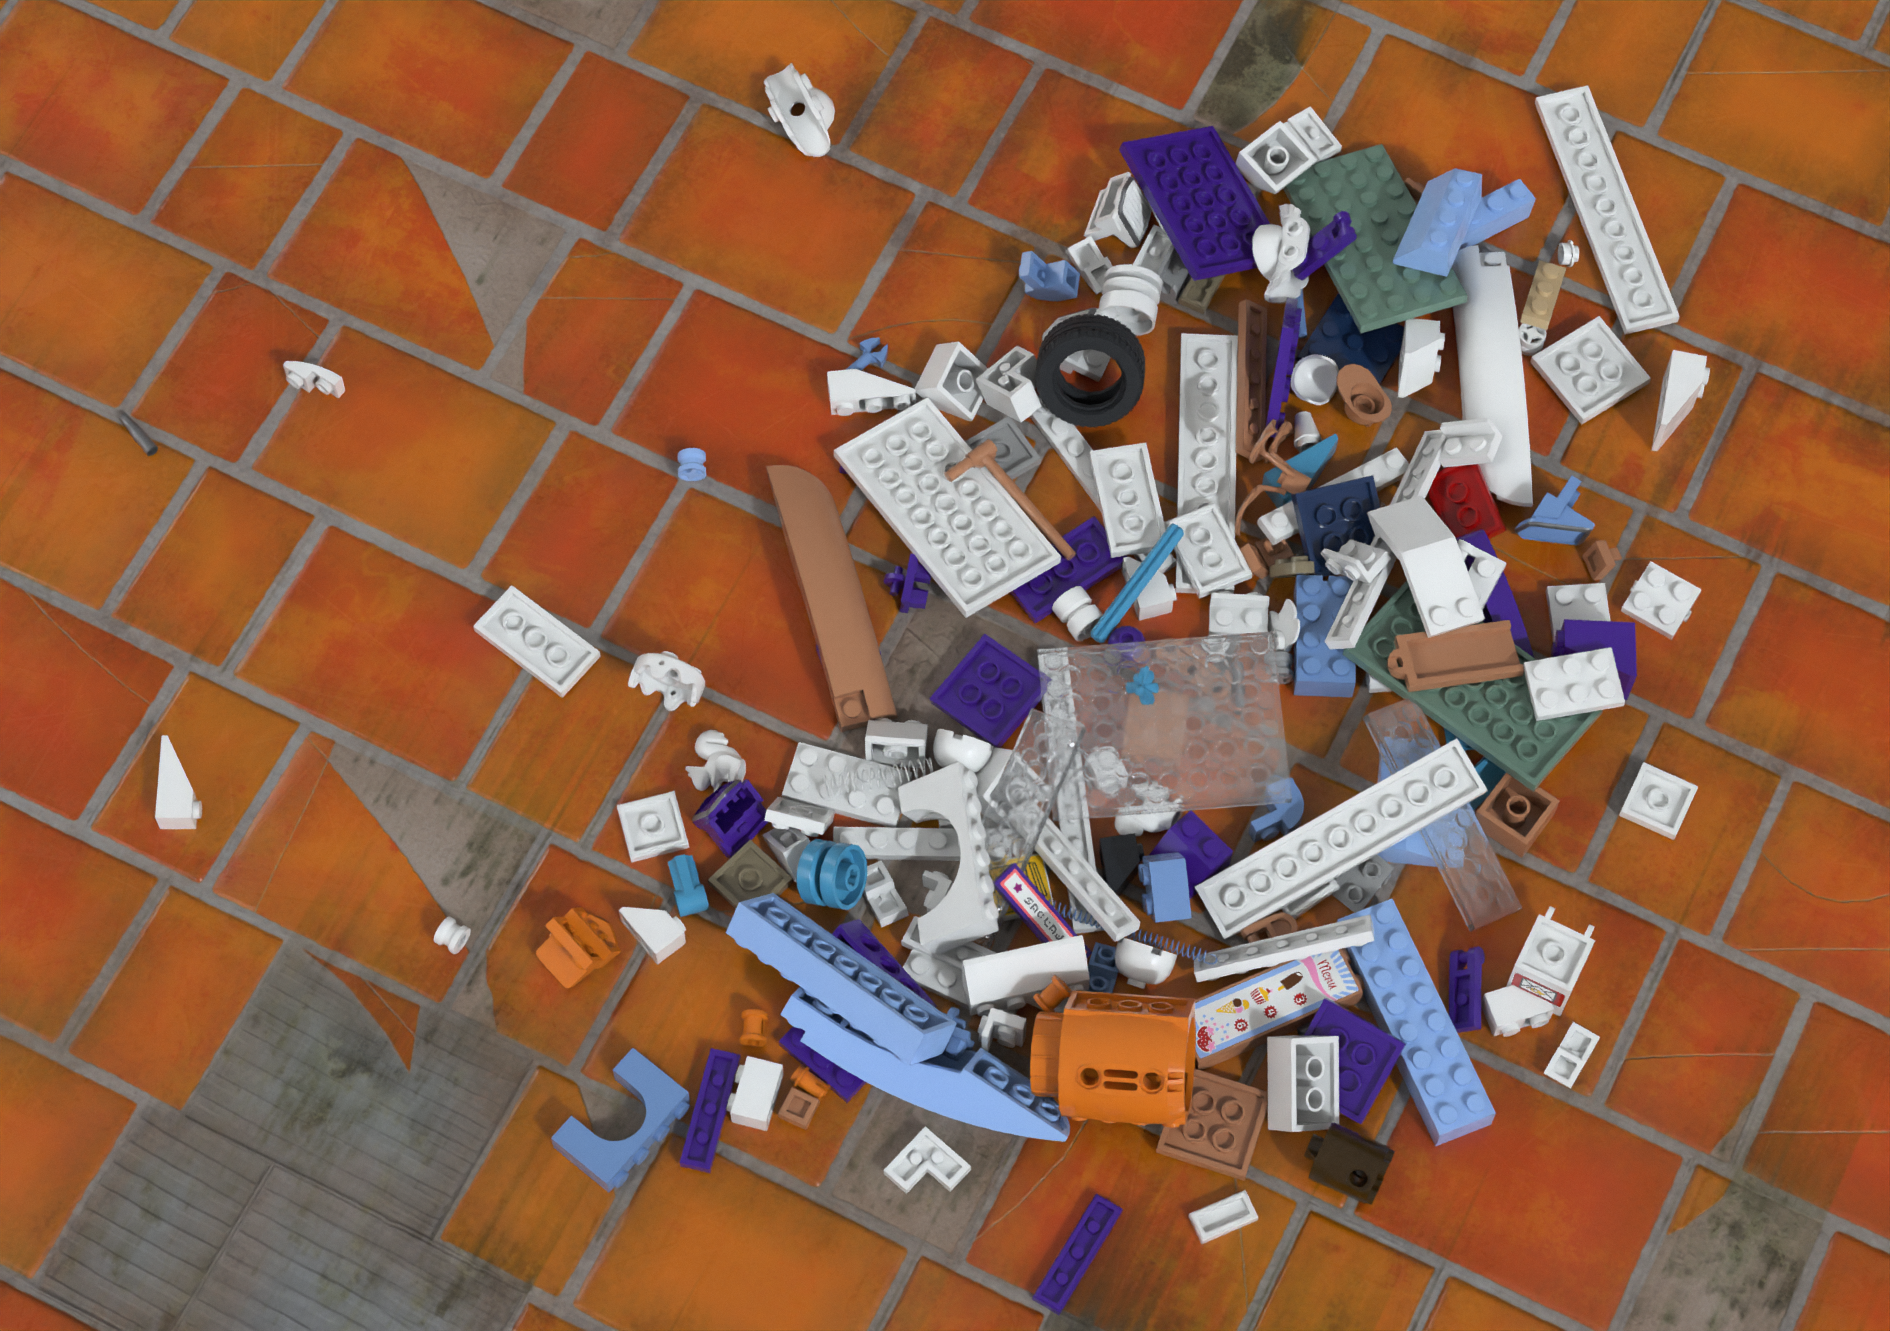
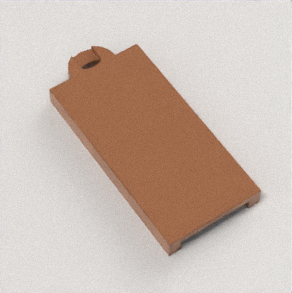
M1510 620L1469 625L1428 638L1426 631L1397 635L1394 640L1396 649L1390 653L1387 660V668L1390 675L1394 678L1405 680L1408 692L1520 677L1524 673L1523 664H1520L1511 635Z

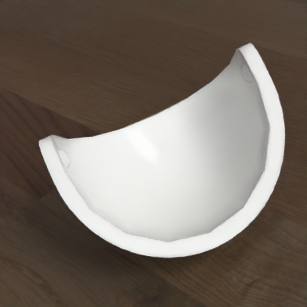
M1318 354L1302 358L1293 369L1290 382L1291 388L1296 396L1303 401L1315 405H1323L1330 401L1338 388L1336 379L1339 372L1338 366L1332 359Z

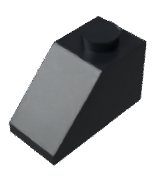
M1135 833L1099 839L1098 850L1103 878L1118 897L1137 875L1138 864H1140V861H1143L1142 843L1137 844Z

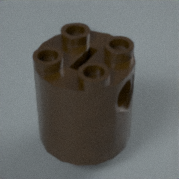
M1332 1122L1325 1138L1313 1134L1304 1157L1313 1160L1314 1163L1308 1179L1361 1203L1372 1205L1395 1151L1387 1145Z

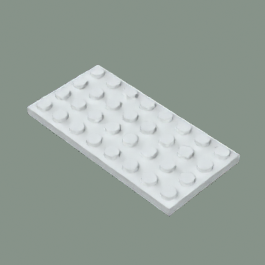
M927 397L834 449V457L959 611L967 618L1061 563V556L985 466L983 468L972 467L952 482L947 480L944 473L962 461L965 455L972 451V449Z

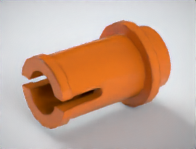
M800 1065L790 1078L794 1083L793 1086L795 1088L799 1086L811 1096L821 1101L831 1086L812 1074L808 1066L804 1068Z

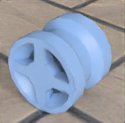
M686 448L679 451L678 462L681 466L678 468V477L685 481L704 479L706 477V468L703 466V463L706 461V453L698 448Z

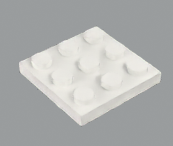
M1600 316L1535 354L1530 361L1581 425L1643 388L1651 380V377Z

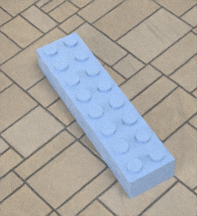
M771 893L738 903L726 931L729 936L735 939L736 944L752 951L761 962L777 969L783 978L795 982L803 988L807 995L823 1002L829 1011L841 1015L849 1021L853 1028L869 1035L875 1044L887 1048L894 1053L900 1062L913 1065L943 1054L957 1024L951 1018L776 894Z
M1393 899L1337 919V922L1366 915L1371 916L1375 941L1368 942L1363 946L1346 947L1345 949L1351 959V964L1349 965L1353 973H1358L1364 983L1363 995L1379 1028L1407 1043L1396 1064L1435 1147L1491 1125L1496 1112Z

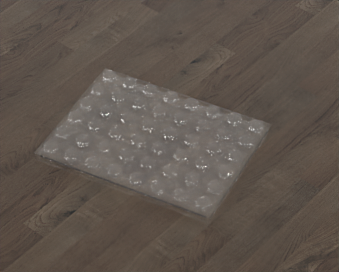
M1273 631L1037 650L1053 821L1291 803L1292 794ZM1148 666L1149 671L1152 670L1154 673L1152 683L1159 685V692L1152 693L1155 701L1149 705H1142L1139 696L1135 693L1128 694L1126 691L1127 682H1134V674L1139 673L1140 668Z

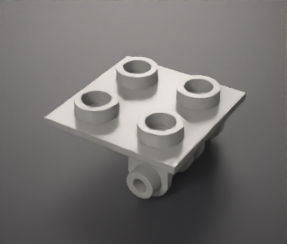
M1377 854L1334 878L1340 888L1331 895L1354 913L1361 911L1381 885H1385L1389 881L1394 867Z

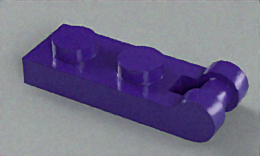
M1341 211L1335 214L1331 223L1309 239L1306 258L1293 269L1296 278L1303 281L1356 240L1357 235L1355 229L1350 226L1352 221L1348 212Z
M1479 946L1469 948L1466 952L1455 950L1450 953L1449 1017L1457 1033L1481 1029V976L1485 953Z

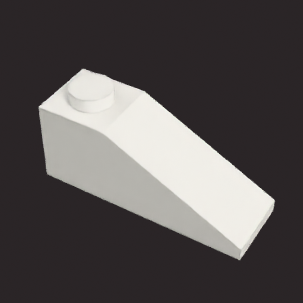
M162 735L155 819L160 829H196L197 819L202 817V802L197 800L168 735Z

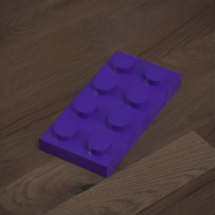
M1095 516L1062 536L1076 552L1072 559L1067 561L1052 543L1051 545L1061 556V563L1010 592L1034 623L1051 614L1054 602L1069 589L1081 586L1086 591L1122 568L1123 558L1127 556L1111 558L1105 528Z

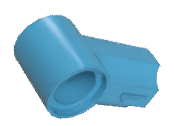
M683 854L675 856L672 860L668 861V867L675 891H673L680 917L709 910L706 892L703 884H700L693 856Z

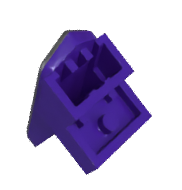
M736 779L719 787L704 800L692 818L695 826L706 831L729 859L749 840H752L768 823V821H764L767 810L761 804L763 799L747 779L743 782Z

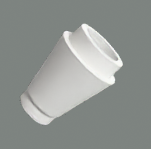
M1307 411L1299 412L1295 415L1294 447L1301 453L1322 441L1311 413Z

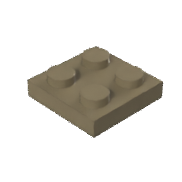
M751 840L708 879V884L735 909L739 902L771 893L779 897L793 883V878Z

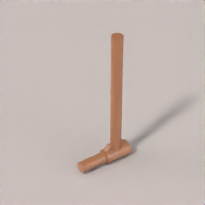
M990 439L965 455L962 461L944 473L947 480L952 482L972 467L983 468L985 466L1067 561L1076 555L1071 546L994 460L997 447Z

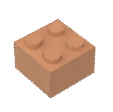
M1505 773L1477 810L1472 825L1522 858L1554 816L1560 800L1539 786L1533 792L1511 775Z

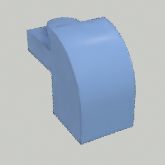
M1033 251L1022 253L1019 277L1026 283L1025 293L1035 299L1048 301H1063L1077 298L1080 273L1069 262L1062 260L1046 264Z
M1293 778L1266 789L1263 801L1270 813L1251 821L1249 835L1254 843L1261 839L1268 841L1277 836L1279 831L1285 836L1298 829L1304 811V800Z

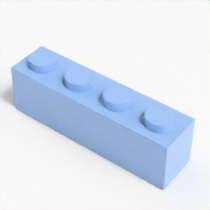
M1521 179L1481 198L1459 250L1474 246L1530 216L1536 198Z

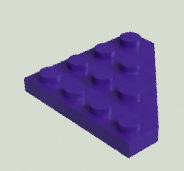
M1289 297L1286 299L1266 422L1267 426L1275 419L1276 430L1281 427L1285 419V412H1280L1282 402H1288L1291 378L1286 377V374L1292 375L1302 313V308H1297L1298 299Z

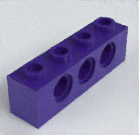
M860 919L840 924L832 933L833 936L935 1008L937 1007Z

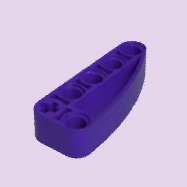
M1483 529L1456 538L1457 543L1459 539L1464 540L1497 558L1490 540ZM1467 555L1464 561L1467 571H1469L1475 558ZM1502 572L1482 610L1485 617L1482 622L1490 623L1510 620V631L1514 644L1534 658L1519 609L1506 576Z

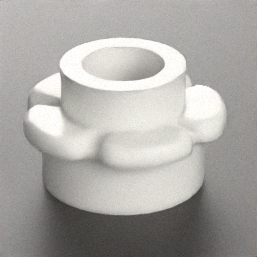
M1568 240L1567 243H1560L1558 246V262L1560 265L1572 267L1574 262L1579 260V247L1573 245L1572 240Z

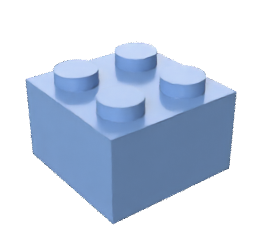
M1178 852L1142 856L1143 864H1138L1140 882H1143V885L1146 887V894H1141L1143 912H1146L1147 916L1149 915L1155 923L1192 918L1185 857Z

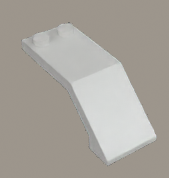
M1422 495L1367 513L1376 539H1383L1401 562L1428 638L1482 622L1485 619L1455 536Z

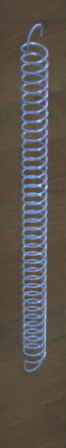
M1060 902V904H1059V906H1058V909L1056 910L1058 913H1059V910H1060L1061 902ZM1065 904L1064 909L1060 915L1063 914L1064 918H1066L1069 914V919H1072L1074 917L1075 920L1077 908L1075 909L1073 916L1070 918L1072 906H1070V909L1067 915L1065 916ZM1081 910V912H1080L1078 918L1075 920V921H1077V920L1079 919L1080 923H1082V922L1085 920V924H1086V925L1090 922V925H1091V926H1093V925L1095 924L1096 928H1099V927H1100V924H1099V926L1097 927V921H1096V920H1095V922L1093 923V925L1091 924V922H1092V915H1091L1089 921L1086 923V918H1087V913H1088V911L1086 912L1085 917H1084V919H1083L1082 921H1081V914H1082V911H1083V910ZM1140 929V931H1139L1138 936L1136 937V939L1134 938V937H1135V932H1133L1130 937H1129V935H1128V938L1130 939V938L1133 936L1134 941L1137 940V938H1138L1139 942H1142L1143 939H1144V943H1145V938H1146L1147 930L1145 931V934H1144V936H1143V938H1142L1141 941H1140V934H1141V930H1142V929ZM1151 932L1150 937H1149V939L1147 940V942H1146L1145 944H1147V943L1149 942L1150 946H1152V945L1154 944V942H1155V947H1156V948L1160 945V948H1161V949H1163V948L1165 947L1166 951H1169V949L1171 948V952H1172V947H1173L1174 939L1172 940V943H1171L1170 947H1169L1168 950H1167V943H1168V939H1169V938H1167V940H1166L1164 946L1161 947V946H1162V939H1163V936H1162V937H1161V940H1160V942H1159V944L1156 946V941H1157V936H1158V934H1156V937H1155L1153 943L1151 944V937H1152V932ZM1178 941V943H1177V945H1176L1174 951L1172 952V953H1174L1175 950H1176L1177 955H1179V954L1181 953V951H1182V956L1184 957V956L1187 954V957H1188V958H1190V957L1192 956V954H1193V960H1195V959L1198 957V961H1199V962H1201L1202 959H1203V961L1205 962L1206 950H1205V952H1204V954H1203L1201 960H1199V958H1200V952H1201V948H1200V949H1199V952H1198V954H1197V956H1196L1195 959H1194V953H1195V948H1196V947H1194V949H1193L1191 955L1189 956V949H1190V945H1189L1188 948H1187V951H1186L1185 954L1183 955V950H1184V945H1185V943H1183V946H1182L1180 952L1178 953L1179 941Z

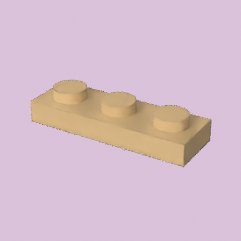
M1539 260L1522 313L1521 323L1545 330L1548 329L1566 271L1565 267Z

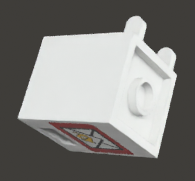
M1550 906L1545 917L1540 914L1538 915L1514 965L1506 987L1514 985L1552 1003L1555 1009L1553 1013L1561 1016L1594 945L1595 940L1591 939L1590 936L1595 926L1589 924L1584 935L1551 920L1556 908Z

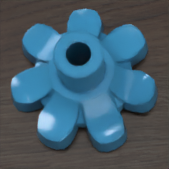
M1148 666L1140 668L1139 673L1134 674V682H1127L1126 691L1128 694L1135 693L1139 696L1142 705H1149L1154 703L1155 698L1152 693L1159 692V685L1152 683L1154 673L1152 670L1149 671Z

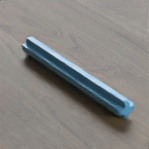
M1170 524L1091 630L1090 634L1094 640L1099 643L1105 642L1184 536L1181 527L1176 524Z

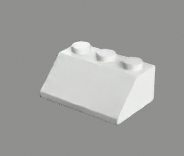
M1290 1035L1267 1037L1268 1130L1287 1132L1327 1130L1332 1122L1339 1124V1036Z

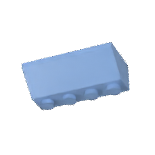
M1455 168L1427 182L1395 254L1393 264L1448 276L1481 200L1482 174Z

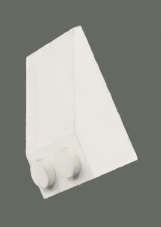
M1677 350L1672 351L1663 376L1652 451L1660 449L1692 410L1696 399L1702 398L1704 387L1708 383L1710 368L1705 367L1707 356Z

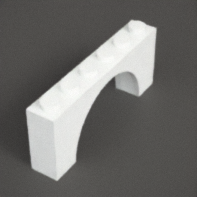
M959 762L898 787L902 814L916 823L936 819L950 821L959 837L961 859L958 873L951 889L934 909L917 918L921 946L935 955L942 954L999 931L997 924L999 913L994 904V884L988 867L990 857L986 851L984 841L986 831L980 816L982 806L976 791L978 780L971 769L969 770Z

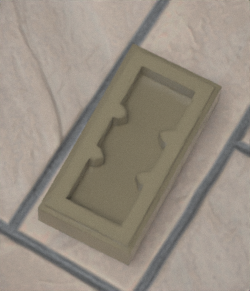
M1225 275L1193 281L1191 277L1180 295L1178 303L1204 314Z

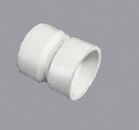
M1081 586L1073 587L1063 593L1052 606L1053 612L1060 621L1067 623L1068 631L1076 641H1083L1089 638L1091 630L1103 616V613L1095 604L1091 605L1092 599Z

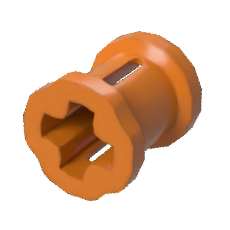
M1056 975L1051 978L1052 982L1040 994L1036 993L1033 996V999L1045 1012H1055L1054 1009L1066 997H1070L1072 993L1069 986Z
M758 1009L742 1011L741 1018L744 1020L743 1035L740 1037V1044L750 1047L765 1046L767 1038L764 1036L765 1021L768 1020V1013Z

